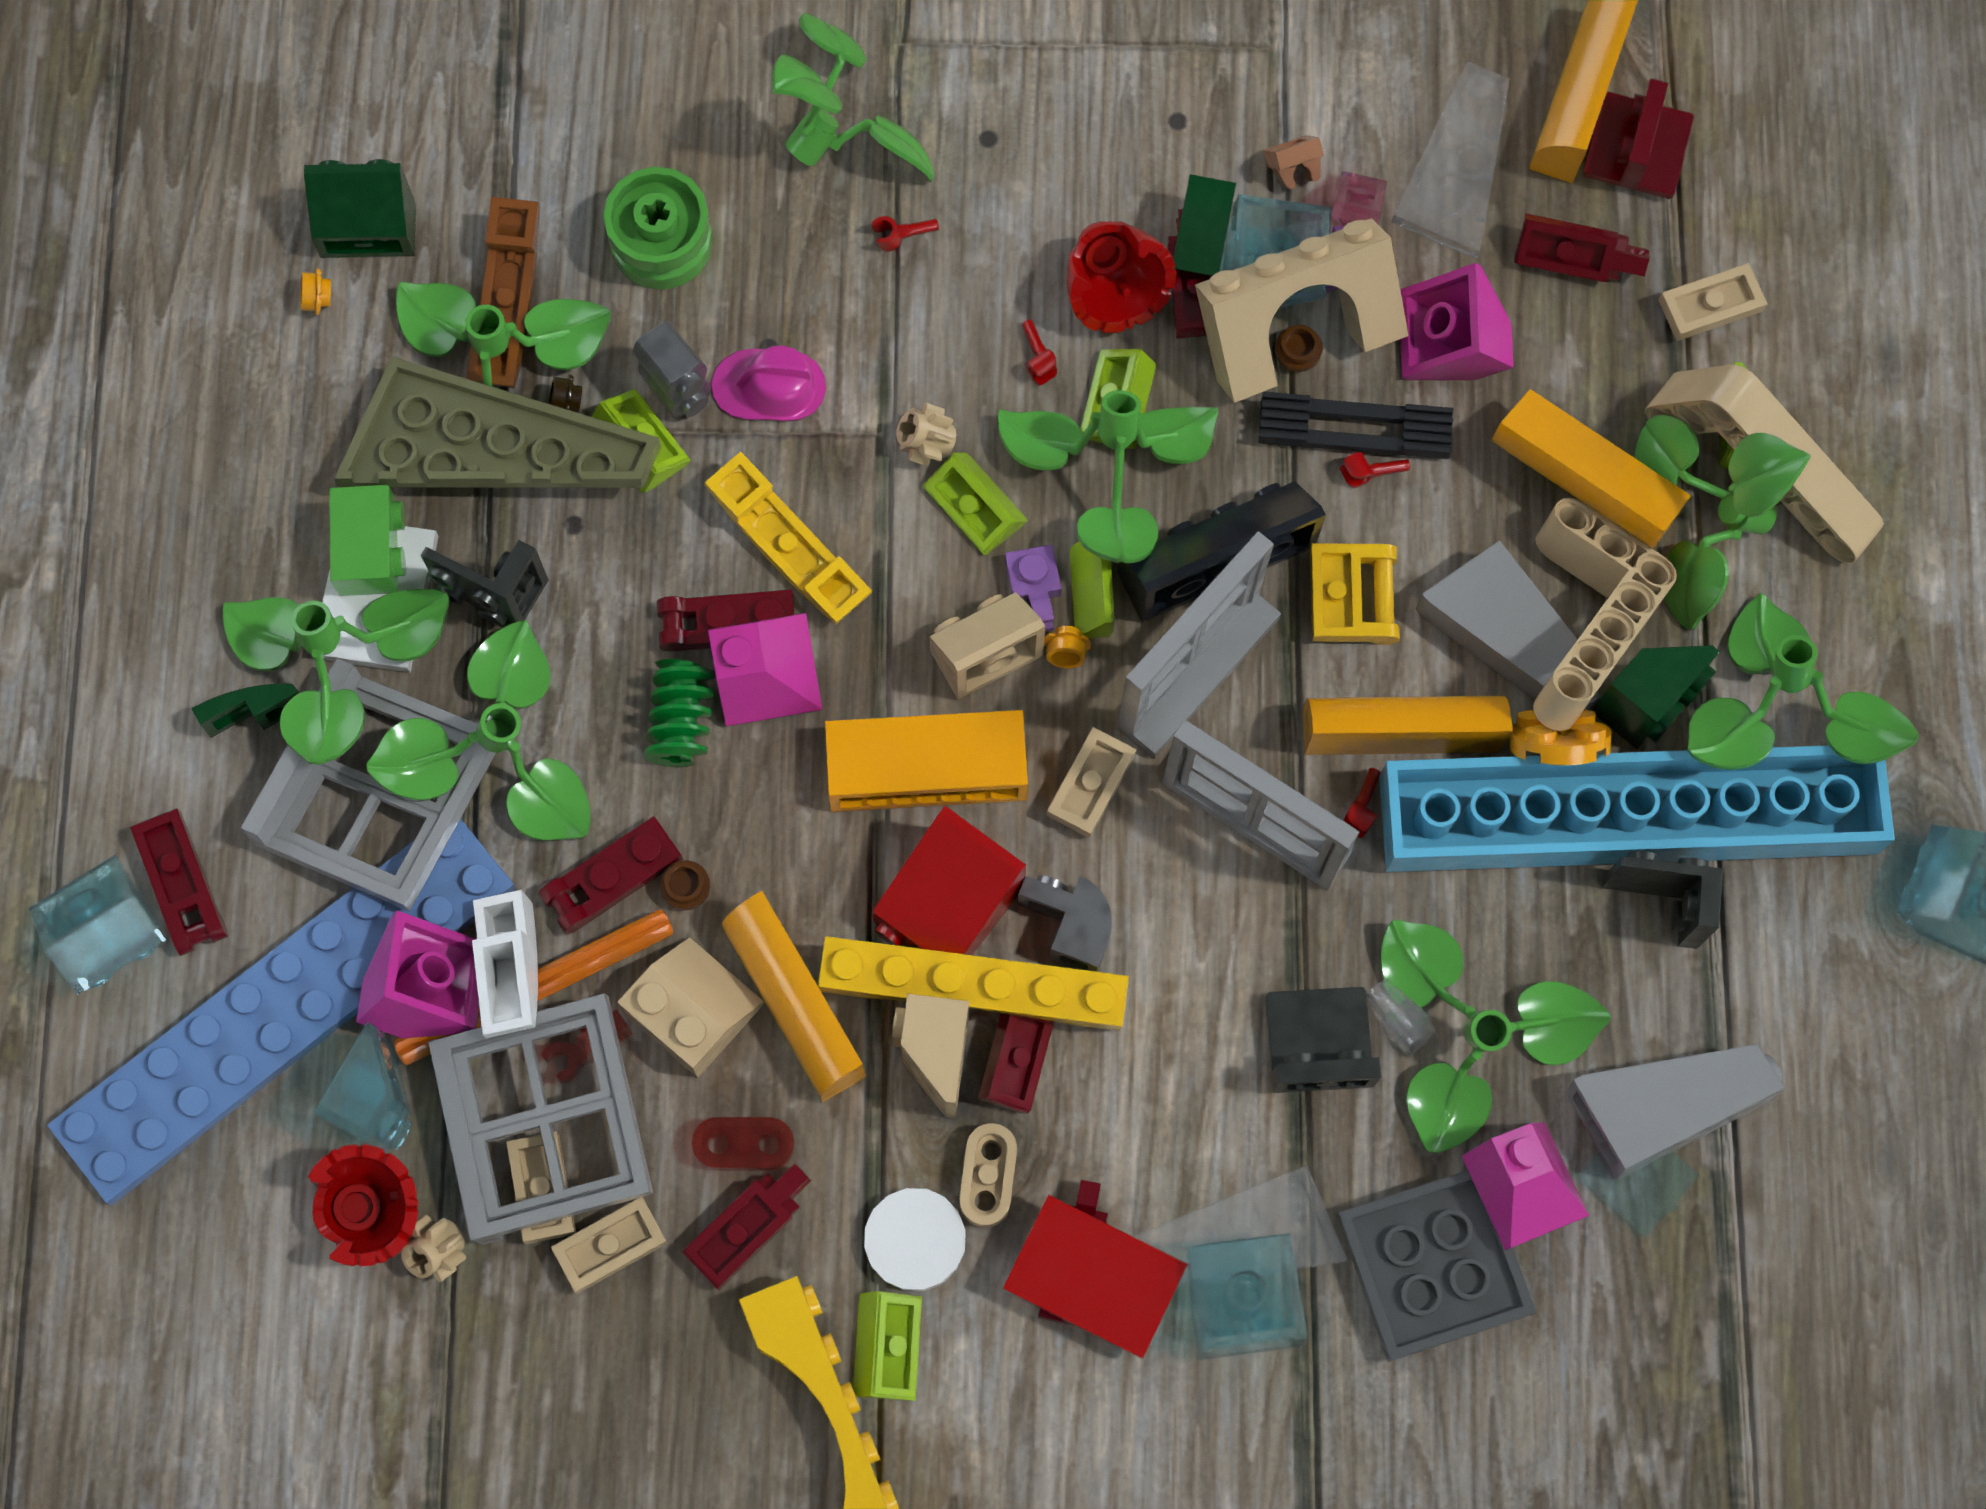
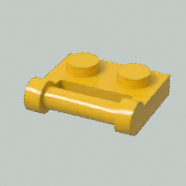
M1311 544L1312 642H1372L1377 645H1391L1400 641V627L1394 620L1393 565L1397 563L1396 546L1391 544ZM1361 564H1370L1374 568L1375 622H1362Z

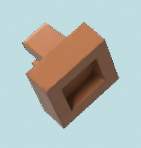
M1304 135L1263 149L1268 168H1272L1284 188H1296L1293 178L1294 171L1297 169L1296 165H1300L1305 169L1308 181L1314 182L1320 179V157L1324 156L1319 137Z

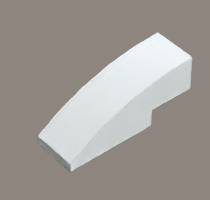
M522 890L473 900L477 939L472 940L483 1036L490 1038L535 1028L538 1002V959L533 903Z

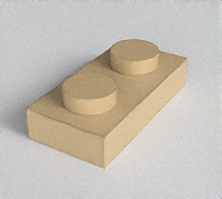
M1749 263L1662 292L1658 299L1676 341L1761 313L1768 305Z
M1093 727L1050 804L1046 816L1091 838L1134 759L1137 749Z
M555 1131L553 1133L555 1137L565 1187L567 1189L568 1183L563 1160L559 1133ZM542 1134L506 1141L516 1202L553 1193L554 1189ZM571 1216L523 1229L521 1232L523 1242L531 1244L573 1235L576 1233L574 1217Z
M640 1197L555 1244L551 1249L574 1292L579 1294L668 1243L644 1198Z

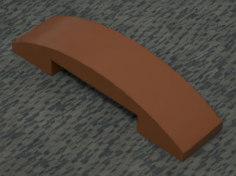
M491 197L485 239L488 252L480 305L495 306L502 312L506 324L509 322L515 323L516 329L527 336L524 319L531 310L538 248L540 204L536 201ZM509 337L508 347L503 353L496 357H491L492 386L515 389L525 346L513 337ZM471 346L466 379L483 384L480 355Z

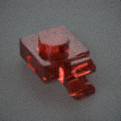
M614 1010L612 1013L620 1044L633 1033L619 1012ZM587 1027L580 1029L583 1034L575 1039L576 1043L555 1042L548 1045L541 1053L546 1062L551 1061L557 1055L568 1057V1066L556 1075L561 1083L571 1081L577 1076L582 1067L589 1062L594 1063Z

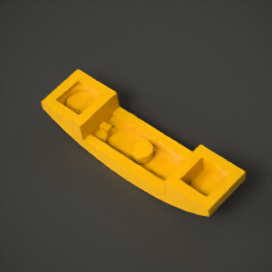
M741 451L705 482L706 488L756 548L810 603L836 625L872 593V590L840 556L836 558L773 492V485Z

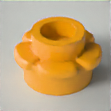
M316 268V273L301 272L300 310L314 311V315H319L321 307H330L331 279L322 278L321 269Z
M1057 627L1053 633L1045 636L1046 659L1050 664L1059 668L1070 669L1079 667L1085 662L1086 650L1091 649V642L1076 627Z

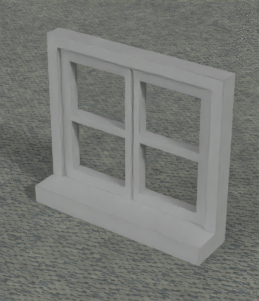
M1259 531L1126 676L1117 728L1153 759L1173 739L1182 722L1191 719L1281 617V612L1259 595L1274 545Z
M339 658L335 660L328 673L331 692L341 689L353 690L358 694L364 708L399 722L411 718H425L433 721L445 730L449 742L455 745L467 738L469 733L476 731L478 724L366 679L360 675L353 664ZM475 743L465 750L456 764L458 769L456 784L447 793L438 797L436 802H432L430 800H411L397 796L381 787L370 775L336 762L335 759L320 765L309 764L287 745L242 824L241 830L255 846L410 912L496 753L485 750L479 743ZM325 778L369 796L339 851L294 833ZM381 802L425 820L396 875L351 857Z
M1187 720L1182 722L1173 736L1162 784L1328 891L1356 848L1354 842L1359 831Z
M603 993L538 1011L535 1028L485 1038L482 1033V1027L428 1042L470 1241L486 1245L503 1240V1235L654 1194L609 996ZM587 1027L601 1091L547 1105L534 1042ZM522 1045L536 1108L483 1123L469 1060ZM605 1110L619 1175L566 1189L552 1124ZM540 1128L554 1192L501 1206L487 1142Z

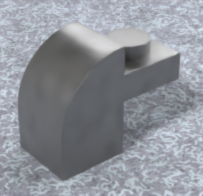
M1038 875L1036 880L1026 876L1018 894V905L1061 922L1051 947L1050 960L1074 969L1098 972L1109 944L1112 929L1111 909L1102 891L1094 883L1082 876L1079 877L1073 894L1065 891L1066 885L1052 877Z

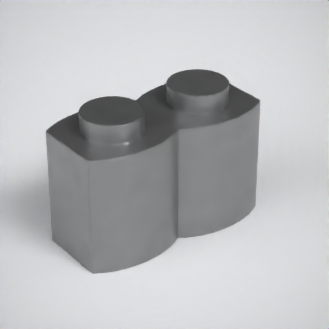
M664 320L637 339L633 353L640 362L638 373L676 419H681L683 416L692 417L699 413L707 405L711 390L709 383L705 380L707 367L669 321Z

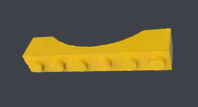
M825 936L818 987L821 992L872 999L907 1001V994L963 1000L969 1001V1008L1119 1031L1123 1027L1129 976Z
M795 1276L739 1299L758 1350L765 1356L783 1365L801 1380L823 1406L835 1430L843 1458L846 1490L844 1509H899L889 1481L878 1484L871 1466L872 1463L879 1461L880 1457L870 1432L866 1431L859 1434L852 1414L861 1411L851 1383L849 1381L840 1385L833 1365L842 1362L833 1337L831 1333L821 1336L814 1317L823 1312L812 1284L802 1288L798 1276Z

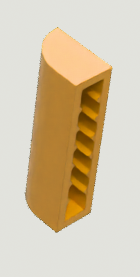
M1587 0L1528 169L1573 184L1587 151L1638 0Z
M1531 389L1528 390L1502 420L1491 442L1652 549L1656 547L1691 497L1690 494Z
M1506 696L1306 698L1303 706L1305 755L1500 753L1513 732L1511 711Z
M1023 710L825 721L828 791L831 812L1027 801L1028 799Z
M761 890L731 911L723 920L722 927L822 1102H825L866 1078L864 1066Z

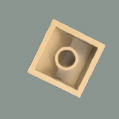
M1017 592L1005 598L1001 594L988 598L977 607L978 612L962 620L958 616L952 617L939 624L934 629L935 634L930 636V652L957 700L1043 656L1046 626L1037 613Z
M690 937L651 964L617 1002L622 1013L697 1078L700 1077L765 1004L760 997Z
M907 994L906 1008L896 1007L892 1033V1038H894L893 1047L901 1048L903 1064L945 1118L956 1119L969 1021V1001Z

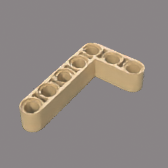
M1730 364L1676 372L1645 408L1648 420L1656 415H1669L1686 422L1695 434L1719 432L1734 450L1748 435L1763 432L1775 435L1788 444L1807 452L1811 458L1796 482L1780 501L1821 547L1835 559L1847 564L1855 563L1882 529L1884 523L1879 513L1764 384L1746 368Z
M1572 498L1561 499L1556 503L1536 536V545L1547 558L1608 599L1558 665L1533 704L1534 714L1544 726L1558 731L1568 730L1573 726L1655 612L1677 578L1676 569L1668 559L1585 503Z

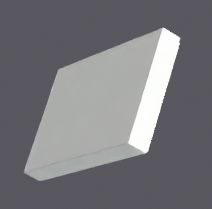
M405 526L404 530H397V547L404 548L406 559L405 576L398 577V591L428 589L430 577L427 573L429 571L420 555L425 547L436 551L439 536L435 530ZM329 570L322 603L328 606L333 618L341 615L347 623L365 633H369L362 621L363 612L373 601L386 594L339 596L330 581ZM344 631L340 632L341 637L336 649L330 654L324 655L325 661L335 662L339 658L353 665L411 673L413 660L406 662L389 660L380 654L377 642L366 644Z

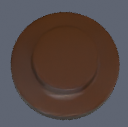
M1294 325L1284 329L1277 337L1275 343V355L1279 363L1286 369L1295 372H1303L1313 368L1319 362L1323 351L1319 335L1305 325Z
M688 860L678 861L671 864L664 871L660 880V890L664 900L671 907L678 910H692L699 907L707 899L710 892V879L706 870L698 863Z

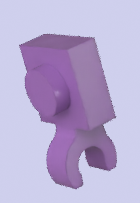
M1053 545L1006 552L1005 562L1012 594L1017 592L1025 602H1028L1029 606L1045 624V631L1053 630L1052 621H1054L1050 598L1061 596L1062 593Z

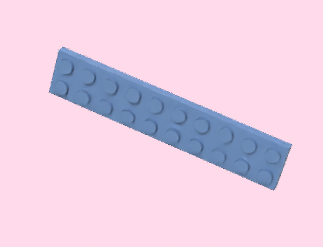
M460 818L410 912L352 888L52 1120L47 1126L106 1204L114 1205L358 1014L363 978L395 911L398 910L461 933L475 922L473 900L513 892L517 888ZM413 842L380 866L379 869L396 875Z

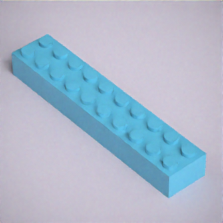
M1829 745L1772 747L1771 752L1761 762L1751 767L1736 770L1718 769L1705 765L1691 757L1687 750L1610 753L1607 757L1603 753H1598L1597 761L1580 765L1540 763V756H1526V760L1512 756L1386 761L1379 776L1386 872L1615 864L1620 857L1627 856L1629 852L1633 851L1651 852L1658 855L1659 861L1678 862V859L1686 857L1710 861L1877 855L1895 841L1886 760L1871 764L1850 762L1837 755Z

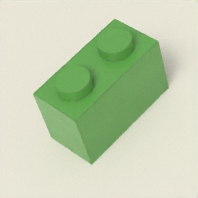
M389 485L330 488V581L339 596L397 592L398 577L405 576L406 574L404 548L397 547V530L405 529V510L403 502L396 501Z

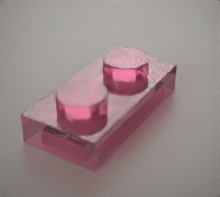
M1341 170L1331 219L1340 221L1339 223L1343 227L1352 221L1370 218L1379 225L1387 181Z

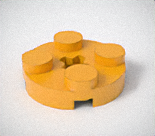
M1584 709L1573 726L1563 731L1552 730L1544 726L1535 716L1534 710L1521 711L1517 713L1516 724L1512 726L1510 751L1515 756L1525 760L1526 750L1540 753V763L1588 764L1597 761V751H1602L1605 757L1610 754L1611 730L1606 725L1596 722V713Z

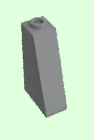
M1500 540L1422 593L1416 606V610L1424 619L1534 700L1578 640ZM1599 690L1585 709H1590L1601 699V695L1598 693Z
M1754 1044L1581 1075L1573 1079L1565 1093L1614 1178L1618 1180L1768 1104L1779 1095L1784 1087L1781 1083L1783 1076L1776 1061L1772 1056L1764 1055L1759 1045Z

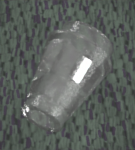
M1389 979L1381 981L1367 993V1001L1393 1049L1400 1048L1405 1056L1411 1055L1426 1045L1436 1034L1437 1030L1431 1024L1433 1017L1394 986Z

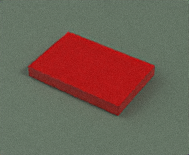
M1048 1195L1002 1289L1143 1359L1188 1264Z

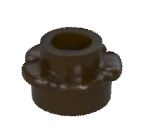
M569 374L567 379L553 377L549 404L579 413L582 386L574 385L573 375Z

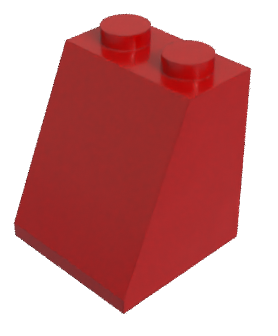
M944 806L872 911L873 922L878 925L875 932L890 945L901 946L903 944L906 947L973 955L1018 897L1025 879L1026 864L947 806Z

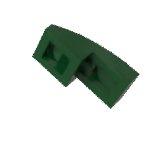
M1189 175L1173 258L1176 265L1175 269L1210 276L1220 271L1235 193V182Z
M293 684L257 685L224 693L191 709L199 724L211 738L252 715L263 730L280 722L284 706L299 692Z

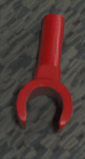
M880 216L871 224L873 231L876 233H882L886 230L892 231L888 237L876 240L878 247L886 252L897 249L903 238L939 230L937 219L897 225L891 217Z
M1029 319L1022 323V327L1035 357L1025 362V365L1034 382L1041 386L1056 377V357L1050 349H1046L1045 345L1042 344L1033 320Z
M1356 452L1344 459V465L1340 466L1339 470L1349 486L1359 488L1374 477L1409 471L1410 462L1408 459L1383 463L1377 462L1369 465L1364 454Z
M1369 768L1360 794L1350 806L1343 820L1359 831V838L1365 836L1378 817L1376 813L1366 807L1371 800L1380 775V771L1375 768Z

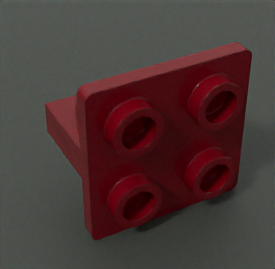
M1650 78L1644 94L1635 93L1633 98L1612 92L1606 93L1583 170L1585 177L1667 199L1673 198L1677 189L1694 115L1663 106L1669 83Z

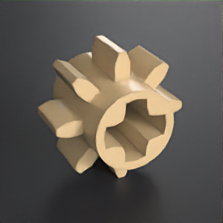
M925 402L922 411L912 408L911 411L906 412L901 417L897 426L896 437L901 445L899 447L900 450L909 453L908 460L928 466L931 459L941 461L942 458L949 455L956 441V429L952 425L953 418L944 416L945 409Z
M424 1215L417 1221L412 1237H408V1244L402 1249V1261L408 1271L414 1276L424 1279L433 1273L435 1279L438 1282H442L457 1270L456 1266L466 1259V1256L461 1252L465 1245L464 1236L459 1227L452 1221L442 1218L433 1224L431 1218L428 1215Z

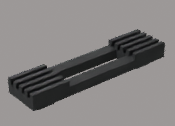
M1275 392L1262 393L1258 443L1449 459L1452 452L1451 435L1453 433L1452 416L1454 408L1415 404L1395 406L1310 398V395ZM1309 416L1403 424L1402 437L1309 430Z

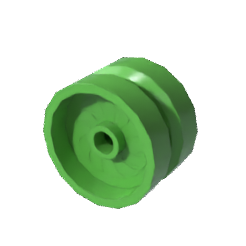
M656 166L633 171L617 182L606 199L603 219L614 263L623 275L644 288L659 290L683 286L698 276L710 259L713 236L705 197L696 183L690 177L675 169Z

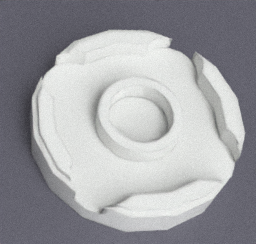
M906 1188L888 1195L873 1209L865 1226L864 1248L871 1268L886 1283L902 1291L924 1292L942 1285L957 1270L965 1253L966 1230L958 1210L944 1196L929 1189Z

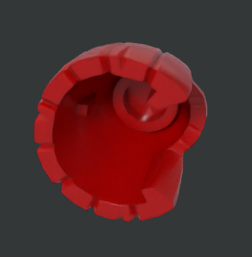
M1099 221L1088 225L1081 231L1077 245L1070 252L1067 264V293L1075 316L1087 328L1094 331L1101 329L1103 333L1123 332L1126 327L1133 329L1134 324L1141 325L1153 318V312L1159 313L1171 297L1169 289L1175 288L1177 271L1174 268L1176 265L1172 255L1155 237L1122 221Z
M367 1144L341 1146L339 1149L332 1150L329 1155H324L313 1166L308 1175L309 1180L318 1187L312 1206L313 1221L319 1233L336 1244V1249L329 1255V1259L340 1264L352 1267L358 1264L360 1267L386 1262L388 1258H393L408 1244V1237H412L417 1224L418 1200L416 1199L417 1190L413 1178L408 1176L409 1170L401 1160L391 1153L385 1154L382 1148Z

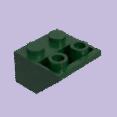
M384 159L370 160L366 164H345L337 160H325L318 165H304L311 238L320 258L415 256L416 203L401 163H393Z
M1713 645L1642 648L1609 685L1592 711L1634 748L1638 749L1648 737L1656 743L1683 709L1689 706L1717 672L1709 665L1720 651Z

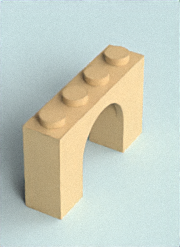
M1372 218L1352 221L1341 230L1323 237L1305 239L1299 246L1278 254L1263 255L1257 258L1254 263L1233 271L1225 270L1218 272L1209 280L1195 285L1216 380L1234 403L1278 386L1269 346L1270 325L1276 311L1283 302L1303 288L1320 284L1338 287L1346 331L1364 352L1409 336L1391 237Z

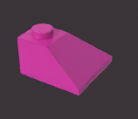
M1473 263L1400 289L1409 335L1401 339L1402 378L1406 380H1478L1514 368L1512 323L1481 265Z
M806 613L708 630L726 726L823 710Z
M395 911L363 978L356 1023L400 1038L453 1035L476 1029L479 998L472 940L475 939L401 911Z
M1545 1122L1530 1123L1489 1139L1462 1155L1463 1161L1505 1251L1589 1216Z

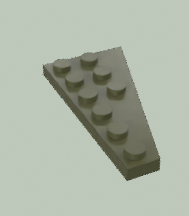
M392 356L334 480L338 487L389 485V487L643 488L659 453L661 444L658 437Z

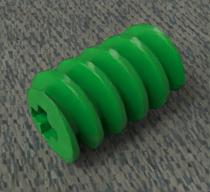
M660 659L655 662L659 670L654 673L652 679L654 685L658 688L652 691L650 697L652 704L656 707L651 709L648 714V719L654 726L649 728L646 733V739L652 745L645 749L644 757L646 760L662 766L675 768L693 766L695 764L693 762L694 756L706 755L708 753V748L696 743L695 738L710 734V729L698 724L697 719L712 715V710L700 705L699 700L710 699L714 696V691L701 686V681L715 679L716 673L714 670L703 667L701 664L693 661Z

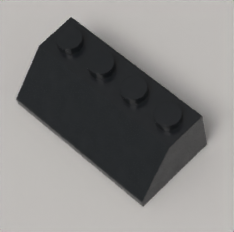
M1296 481L1282 487L1280 483L1270 484L1259 490L1254 495L1255 499L1241 505H1237L1236 502H1229L1215 509L1210 514L1211 518L1194 524L1193 521H1185L1174 526L1167 532V537L1157 540L1154 550L1148 557L1136 563L1119 562L1117 573L1141 622H1145L1197 599L1258 531L1274 544L1267 568L1310 550L1311 544L1318 541L1326 517L1322 506Z

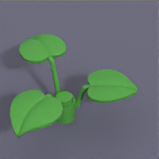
M803 13L799 18L802 30L815 44L834 54L835 64L826 83L822 84L821 78L814 70L790 55L783 54L775 62L772 71V93L794 96L812 104L810 112L804 116L785 142L789 152L801 162L809 166H815L829 147L838 151L844 142L862 131H868L882 146L922 171L931 183L934 179V171L926 150L915 136L895 122L877 115L873 121L864 119L839 136L837 135L836 129L839 127V124L827 112L838 114L842 109V102L832 89L845 64V60L858 68H862L866 62V56L861 46L843 30L824 22L814 15Z
M399 282L397 287L396 309L398 321L409 345L426 356L443 357L453 351L458 340L463 343H467L470 340L473 350L480 355L483 384L491 387V357H496L506 350L509 344V337H513L525 347L535 346L537 359L544 366L556 370H572L583 366L595 355L611 320L610 310L596 303L574 299L550 300L538 304L526 314L524 325L530 336L528 337L516 329L515 323L509 322L506 324L502 312L495 306H476L472 295L459 286L445 283L415 284Z
M1115 390L1103 397L1100 413H1092L1091 423L1081 436V430L1077 423L1063 414L1048 411L1010 412L1000 409L998 412V430L1001 441L1008 453L1017 462L1026 467L1037 470L1060 469L1066 464L1068 453L1072 455L1080 454L1097 429L1104 445L1115 449L1112 509L1095 507L1087 510L1078 520L1077 536L1082 546L1089 552L1116 563H1136L1144 560L1152 553L1158 539V526L1149 511L1139 507L1125 509L1121 507L1125 448L1137 439L1138 445L1141 448L1150 447L1152 454L1158 460L1173 464L1193 463L1202 459L1211 448L1218 417L1217 407L1168 408L1142 414L1140 413L1141 402L1136 395L1128 391Z
M1656 415L1646 422V426L1642 428L1634 458L1675 485L1681 479L1687 484L1722 499L1718 507V515L1727 527V530L1703 537L1699 545L1690 541H1680L1673 547L1666 558L1676 569L1677 578L1664 597L1670 612L1681 625L1687 629L1695 630L1701 619L1720 601L1729 579V568L1725 556L1720 550L1710 546L1727 539L1739 540L1742 532L1758 535L1767 533L1776 521L1777 509L1775 505L1796 482L1811 456L1775 435L1763 432L1750 434L1738 444L1730 458L1728 470L1734 483L1726 491L1696 478L1686 471L1695 462L1699 454L1698 439L1692 428L1679 418L1669 415Z
M410 589L383 595L373 601L363 612L362 621L369 633H365L347 623L341 615L333 618L328 606L320 601L312 600L299 605L293 600L279 597L263 598L248 602H225L223 604V623L227 640L233 652L245 666L253 670L265 672L280 669L288 661L291 650L300 652L304 648L312 655L321 683V692L308 690L295 695L283 708L280 717V729L284 740L294 752L309 764L320 765L338 758L349 750L360 736L365 721L364 707L356 692L349 689L331 692V683L324 655H328L336 649L341 637L340 632L344 631L366 644L377 642L380 654L389 660L404 662L415 660L427 654L439 640L450 600L447 592L434 589Z
M1760 593L1743 609L1736 619L1729 636L1728 653L1734 665L1747 674H1761L1770 670L1772 678L1764 698L1753 714L1744 702L1734 698H1715L1702 704L1693 714L1689 724L1687 752H1689L1691 757L1705 765L1725 770L1744 769L1761 762L1772 750L1775 742V733L1767 724L1760 720L1766 715L1777 691L1781 689L1788 693H1797L1807 688L1810 684L1814 686L1823 715L1832 720L1826 727V741L1831 749L1845 760L1858 764L1881 762L1915 745L1919 739V733L1910 720L1898 709L1885 700L1869 693L1858 691L1846 692L1838 698L1836 707L1833 709L1830 706L1822 683L1823 673L1815 670L1818 650L1813 641H1811L1808 632L1795 618L1776 607L1763 593Z
M526 620L512 623L496 631L477 648L469 662L467 681L471 692L483 700H496L495 704L489 706L483 712L476 731L469 733L467 738L448 749V736L440 725L425 718L407 719L393 726L384 735L375 753L367 762L366 769L368 774L385 790L403 798L423 801L444 795L456 784L458 769L451 758L460 755L473 744L479 743L485 750L494 753L508 750L511 754L516 774L522 780L509 790L506 798L507 815L512 825L523 835L541 841L582 839L589 832V801L576 773L561 761L546 758L538 761L528 774L521 758V746L515 741L521 728V719L514 708L522 709L534 705L543 698L550 683V667L547 658Z
M1393 920L1388 924L1380 948V965L1384 982L1390 993L1402 1004L1412 1008H1421L1428 1005L1437 994L1441 1000L1468 1018L1464 1025V1037L1472 1047V1051L1461 1063L1458 1071L1446 1063H1433L1419 1070L1408 1085L1406 1093L1408 1114L1424 1149L1430 1153L1447 1151L1461 1145L1471 1138L1487 1120L1492 1106L1491 1088L1484 1079L1467 1075L1468 1070L1482 1057L1483 1052L1502 1049L1510 1041L1512 1032L1523 1030L1522 1044L1532 1058L1547 1065H1563L1583 1054L1611 1019L1610 1013L1591 995L1576 987L1556 981L1539 982L1529 986L1520 993L1517 999V1011L1522 1019L1521 1021L1510 1022L1503 1013L1497 1010L1477 1012L1474 1007L1466 1005L1444 989L1456 983L1463 971L1462 950L1457 941L1448 932L1433 925Z

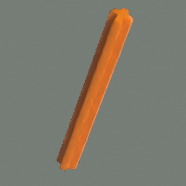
M656 910L538 968V1001L673 934V927L666 913L663 910ZM480 1006L478 1008L476 1028L482 1027ZM451 1035L413 1038L398 1037L393 1041V1044L401 1062L405 1065H410L431 1054L429 1041Z

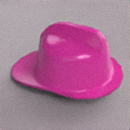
M784 345L771 346L766 349L736 351L723 359L715 369L711 382L713 397L719 407L732 417L746 420H801L818 409L823 402L826 392L825 375L817 362L806 354Z

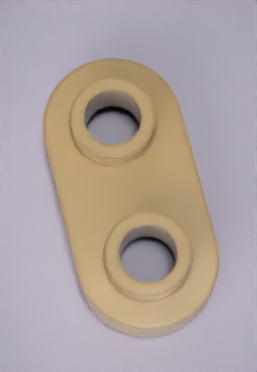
M988 1123L979 1126L971 1133L966 1145L960 1191V1209L967 1221L983 1228L992 1227L1002 1222L1007 1216L1011 1204L1017 1143L1013 1134L1006 1127L999 1124ZM986 1144H997L1001 1149L1000 1157L996 1160L986 1159L981 1152ZM987 1193L994 1198L995 1205L992 1209L982 1211L976 1206L975 1200L980 1194Z

